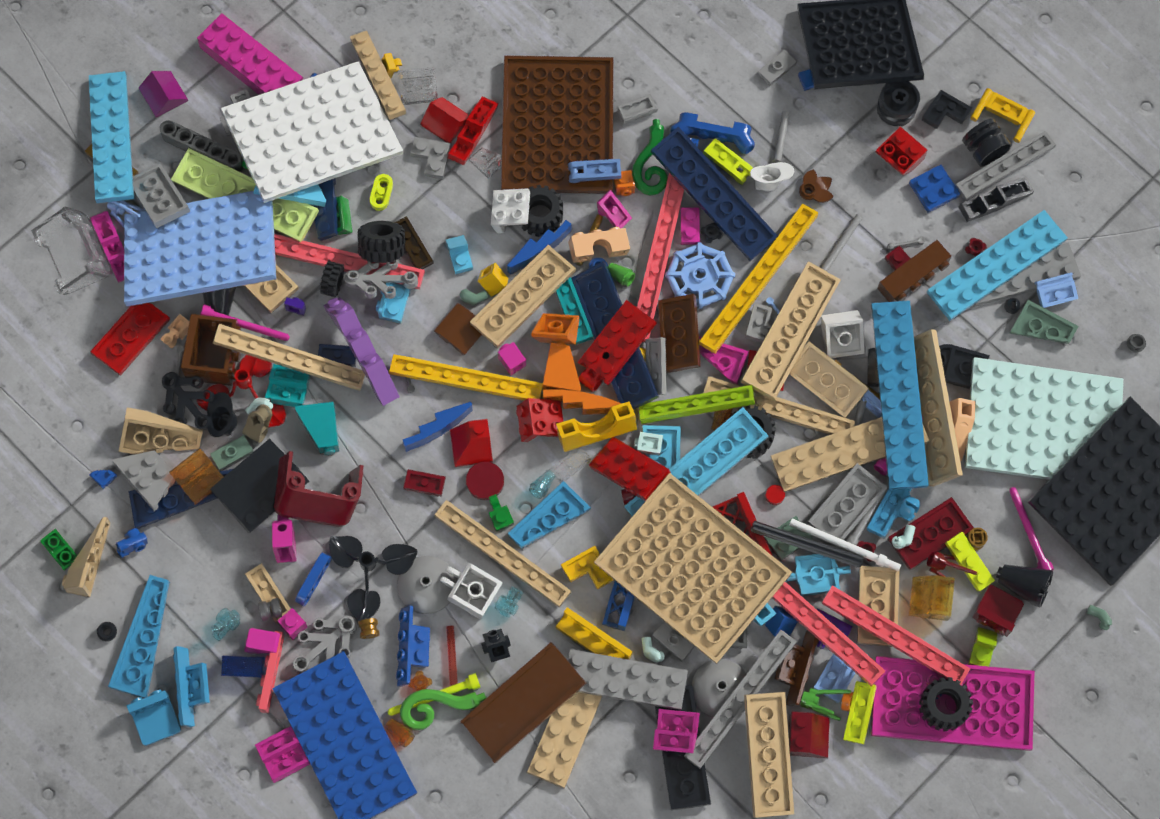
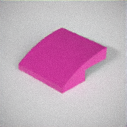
M659 709L653 749L693 753L700 713Z
M291 726L255 744L274 783L310 765Z

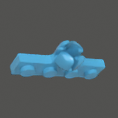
M912 488L888 489L870 521L867 531L885 539L897 517L908 521L913 520L915 517L914 513H917L919 510L920 501L910 496Z

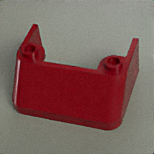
M292 451L287 452L279 459L274 503L275 512L279 516L336 527H343L350 522L361 496L364 465H359L349 472V482L342 487L341 495L305 489L304 476L299 472L291 471Z

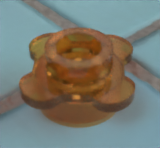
M417 671L415 673L416 676L408 684L410 688H414L416 691L424 690L432 685V679L424 676L422 671Z

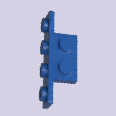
M410 605L401 608L399 613L400 631L398 633L399 650L397 652L398 670L396 672V679L398 680L397 686L400 687L410 684L411 666L429 667L430 627L413 625V606Z

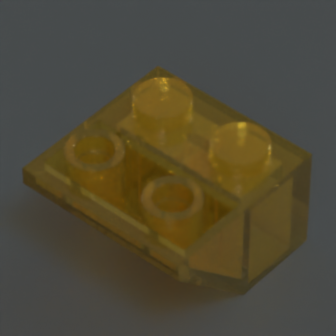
M937 575L913 577L909 616L948 621L952 612L955 578Z

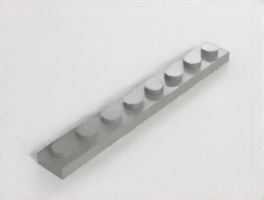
M779 631L697 738L694 752L684 755L686 759L699 769L702 768L745 711L744 695L759 693L795 646L796 640L784 631Z

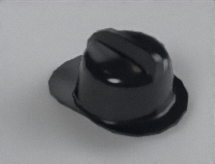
M218 392L214 394V400L208 403L207 416L212 420V425L208 432L213 437L230 436L237 426V416L233 412L230 396L224 392Z

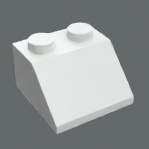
M858 310L821 315V330L826 355L830 358L865 354L863 318Z

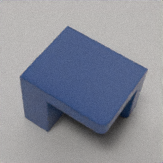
M774 606L773 610L776 612V615L768 620L765 626L773 636H776L780 630L791 636L798 621L781 606Z

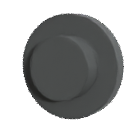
M1133 334L1127 339V347L1132 352H1141L1146 347V340L1140 334Z

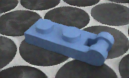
M620 159L568 163V170L571 173L569 175L570 183L621 179ZM583 169V173H578V170Z

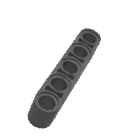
M166 120L160 124V132L165 142L184 151L190 148L239 172L243 169L241 167L243 161L240 153L173 121ZM183 138H189L187 141H182ZM201 145H205L202 149L198 148ZM216 153H222L220 156H214ZM233 160H237V161H238V162L235 163V164H230V162L233 161Z

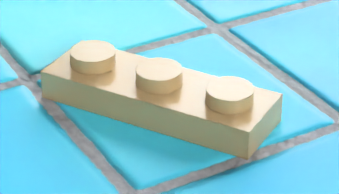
M262 563L245 573L262 601L270 602L272 599L278 598L282 616L291 609ZM272 617L277 624L280 618Z

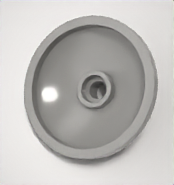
M434 556L415 558L409 571L398 576L397 589L402 602L406 606H413V611L421 614H432L444 609L450 603L447 599L452 589L444 585L440 579L446 577L456 583L455 576L450 575L446 571L449 565L442 559ZM424 579L430 580L428 584L422 583Z
M721 659L717 664L712 660L703 664L694 674L691 683L695 704L699 710L710 717H714L746 676L745 671L738 664L725 659ZM719 683H724V684H725V688H724V689H720V688L718 687V684H719Z

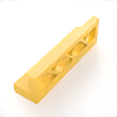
M568 607L564 610L563 617L556 625L557 630L591 653L631 659L633 651Z

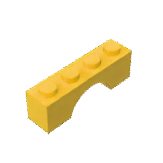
M630 402L612 406L606 416L592 423H581L573 418L556 424L558 438L564 452L637 430L636 416Z

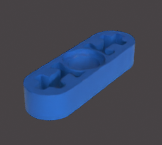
M323 552L319 555L296 596V603L304 607L306 606L332 559L331 556Z

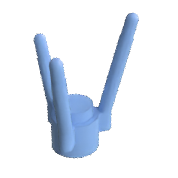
M126 200L108 202L107 208L111 210L110 215L123 228L124 222L118 214L122 215L127 211L133 216L140 218V214L132 209L139 212L145 211V209L133 205Z

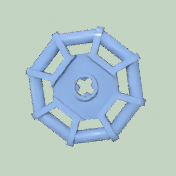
M698 242L694 246L680 251L676 250L673 253L674 257L668 271L665 273V278L672 288L674 297L687 295L684 294L687 290L693 294H698V299L696 298L698 309H702L704 306L720 300L724 301L727 298L726 294L732 280L735 278V273L732 271L724 251H718ZM696 252L698 253V255L695 257H692L690 259L686 258V256L694 254ZM702 252L715 258L706 259L705 256L702 255ZM681 261L684 264V266L681 271H676L677 266ZM718 261H720L724 272L719 271L716 265ZM697 271L705 274L703 278L696 277ZM675 278H681L684 285L682 289L679 288ZM719 278H725L721 289L716 286ZM712 290L716 293L703 299L704 293Z

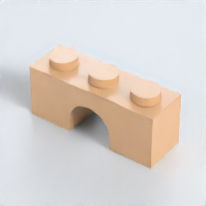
M613 227L608 231L598 229L587 234L578 232L573 234L568 241L573 263L591 261L594 256L593 246L595 245L603 246L607 250L609 258L627 255L630 250L626 228Z

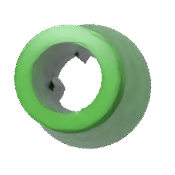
M614 263L609 264L610 275L622 286H630L635 279V273H633L632 269Z

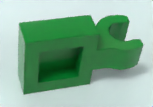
M497 495L490 496L489 502L493 511L489 512V516L496 532L514 525L507 505L501 507Z

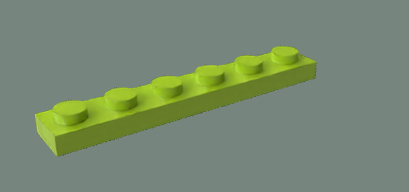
M748 385L646 403L639 407L641 424L754 405L753 387Z

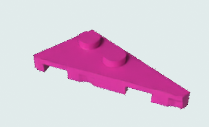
M722 344L716 354L699 345L700 354L729 381L738 385L749 351Z

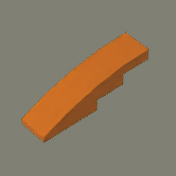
M543 390V399L558 400L563 403V409L582 408V415L607 414L612 406L621 404L606 397L586 392Z

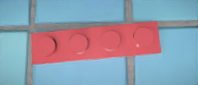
M275 631L280 633L277 652L270 653V656L267 655L265 658L266 675H262L260 686L263 687L262 694H258L256 706H259L258 709L262 713L269 714L273 695L272 688L275 685L285 637L281 631Z

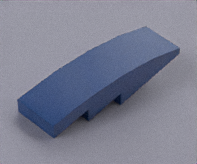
M565 220L555 233L548 229L537 242L530 238L507 265V272L513 274L525 268L547 245L554 249L572 231V224Z
M468 402L434 413L436 421L418 426L420 434L402 439L405 451L423 446L458 425L473 411L472 403Z

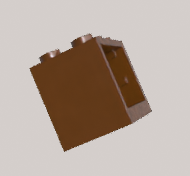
M191 314L181 364L185 378L198 376L203 379L204 383L232 386V382L235 380L234 375L237 371L235 369L236 362L240 361V352L215 345L213 340L219 324L241 331V326H239L237 319Z

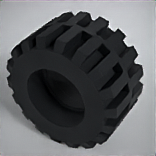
M537 185V188L529 187L528 224L522 225V229L524 231L528 230L530 235L535 233L536 237H539V234H544L548 229L554 233V228L558 229L563 221V201L559 193L556 194V190L553 188L549 190V186H544V188H541V185ZM537 205H543L550 209V213L543 217H537L530 213V209Z
M372 221L365 223V225L360 226L358 229V254L361 258L375 263H387L403 257L405 253V230L398 223Z
M749 405L746 406L745 410L767 433L768 438L750 452L747 458H751L752 455L755 458L759 457L760 453L765 454L767 449L771 447L776 432L775 422L771 420L772 416L770 413L766 415V410L763 408L761 411L758 410L759 406H754L753 409Z
M942 677L939 680L932 681L923 691L919 700V705H921L919 711L923 713V720L927 719L928 725L930 727L932 725L935 726V729L938 731L940 729H943V731L955 730L968 719L969 714L972 712L973 700H970L971 692H967L966 689L968 687L965 684L961 686V681L958 679L953 681L951 677L947 679ZM946 694L952 697L956 703V712L950 715L940 712L935 704L937 695Z

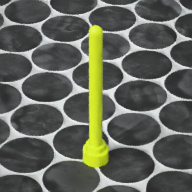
M476 673L468 675V678H465L466 681L438 691L454 694L467 688L469 690H476L481 687ZM422 700L414 704L411 709L417 707L419 704H426L434 700ZM402 704L389 708L387 711L388 715L399 714Z

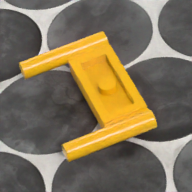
M986 88L970 119L976 122L982 110L986 107L985 110L1017 126L1020 124L1013 138L1015 142L1019 143L1034 117L1035 111L1027 109Z

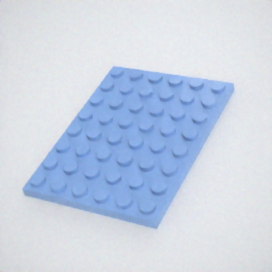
M253 191L189 202L186 203L190 209L189 213L157 229L146 211L136 212L140 214V218L132 214H124V302L126 306L275 280L273 200L264 203L261 195L253 194Z

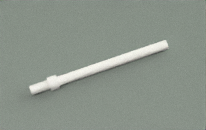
M792 519L789 526L874 561L878 566H886L897 572L901 567V564L887 559L885 555H877L795 519Z

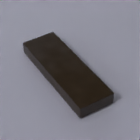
M406 216L394 222L401 225L405 230V252L413 266L424 269L434 264L433 259L408 217Z

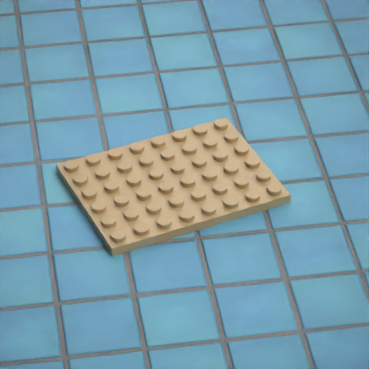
M671 473L667 475L594 561V564L715 664L721 660L792 574V571Z

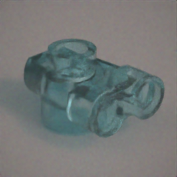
M511 586L507 597L501 595L498 598L495 609L508 618L510 615L514 616L519 608L517 602L521 599L524 592Z
M224 608L216 616L217 622L211 627L213 637L220 641L229 630L234 631L239 626L240 615L236 610L230 611Z

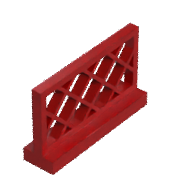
M744 492L713 506L721 515L734 518L732 524L735 525L737 520L746 524L744 533L746 534L748 530L750 536H747L771 554L764 536L751 532L752 523L757 520ZM735 502L738 506L736 516L726 512L728 505Z

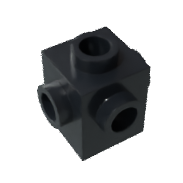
M502 629L491 630L488 633L482 634L484 642L481 643L484 654L488 653L491 663L510 657L508 647L511 646L508 635L504 636Z

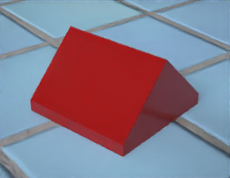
M441 97L430 102L420 125L446 143H452L465 126L469 114Z

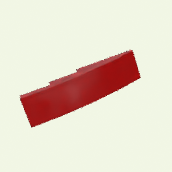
M483 96L466 119L465 126L458 134L456 143L448 153V159L465 165L484 134L499 103Z

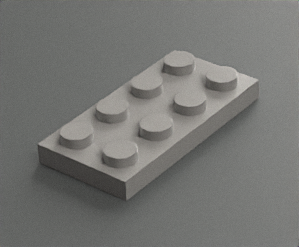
M161 163L133 176L134 193L156 229L190 212L188 205Z
M857 463L808 523L818 530L845 540L888 487Z

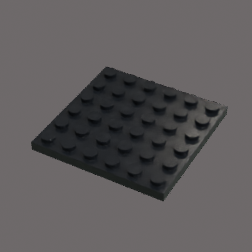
M833 0L798 3L797 10L814 89L924 80V71L906 0Z

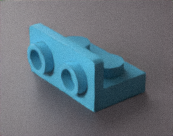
M386 283L387 286L395 287L396 296L388 299L381 291L383 296L381 301L378 300L376 311L378 312L379 319L401 323L411 289H407L401 284Z

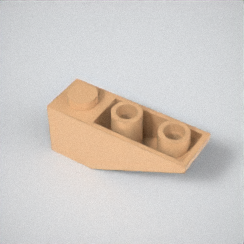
M957 398L949 403L961 462L965 453L968 434L971 432L975 420V401Z

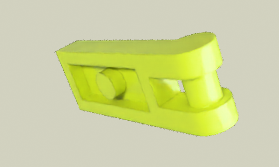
M716 138L703 151L705 156L735 178L739 184L743 185L748 175L751 176L750 172L753 167ZM739 167L743 169L741 173L737 171Z

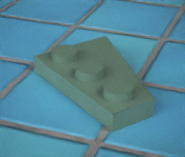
M1027 300L1010 334L1069 344L1079 326Z

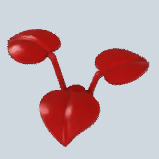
M246 354L240 362V369L235 372L234 377L236 381L233 382L231 393L222 384L212 385L206 390H210L214 394L224 392L233 397L238 386L240 389L249 388L254 398H259L252 387L251 378L253 375L258 378L267 375L272 368V363ZM210 393L206 395V399L210 397ZM197 399V404L207 411L209 402ZM273 404L271 409L272 417L268 428L281 426L286 419L284 406Z

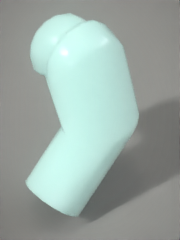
M906 525L904 535L893 537V546L897 549L909 546L913 540L915 527Z
M651 637L641 638L644 656L652 662H662L665 655L662 651L652 647Z

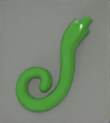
M419 690L410 694L403 701L400 708V718L408 728L423 730L432 724L434 710L428 704H419L416 708L417 711L424 712L426 717L422 721H416L412 718L410 711L417 702L434 700L455 709L471 710L484 701L486 696L484 692L476 695V692H472L463 696H455L438 690Z

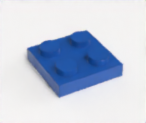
M941 164L909 181V185L928 213L960 196V192Z

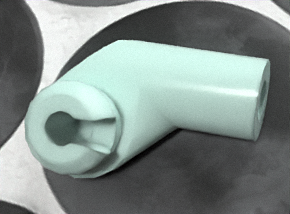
M256 398L245 411L247 414H250L261 404L267 405L272 409L273 404L267 398Z

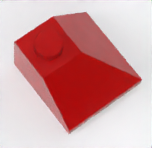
M488 419L468 421L450 429L455 467L475 465L480 462H493Z

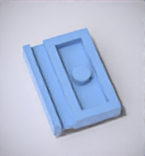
M1072 272L1035 282L1041 307L1046 308L1078 299Z
M833 654L813 689L846 690L855 672ZM822 694L836 701V703H839L843 694Z

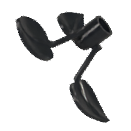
M330 537L329 550L333 561L342 568L351 567L354 561L359 562L365 573V591L363 589H356L350 593L347 599L349 611L357 621L374 616L381 603L379 594L376 591H369L368 572L376 567V563H380L382 565L386 564V568L391 574L402 575L412 567L418 553L417 549L405 544L389 545L382 551V557L385 560L382 561L378 557L375 558L369 551L362 553V544L355 537Z

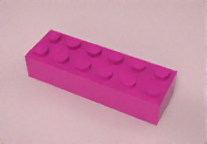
M222 13L197 37L200 49L258 95L303 80L300 74Z

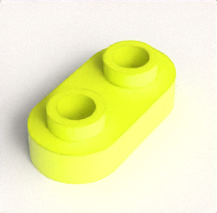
M380 174L374 180L370 204L377 211L386 209L389 204L393 189V181L389 175ZM378 200L383 201L381 204L376 203Z

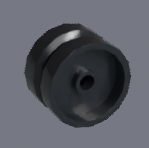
M910 81L886 83L881 90L876 106L877 114L881 120L892 126H904L910 123L915 117L920 102L918 89Z

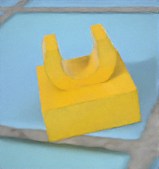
M391 53L384 54L381 59L390 78H392L394 72L400 70L399 66H402L401 59H393Z

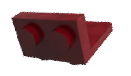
M990 585L972 618L979 624L992 628L996 633L1008 637L1015 626L1014 623L1024 603L994 585Z

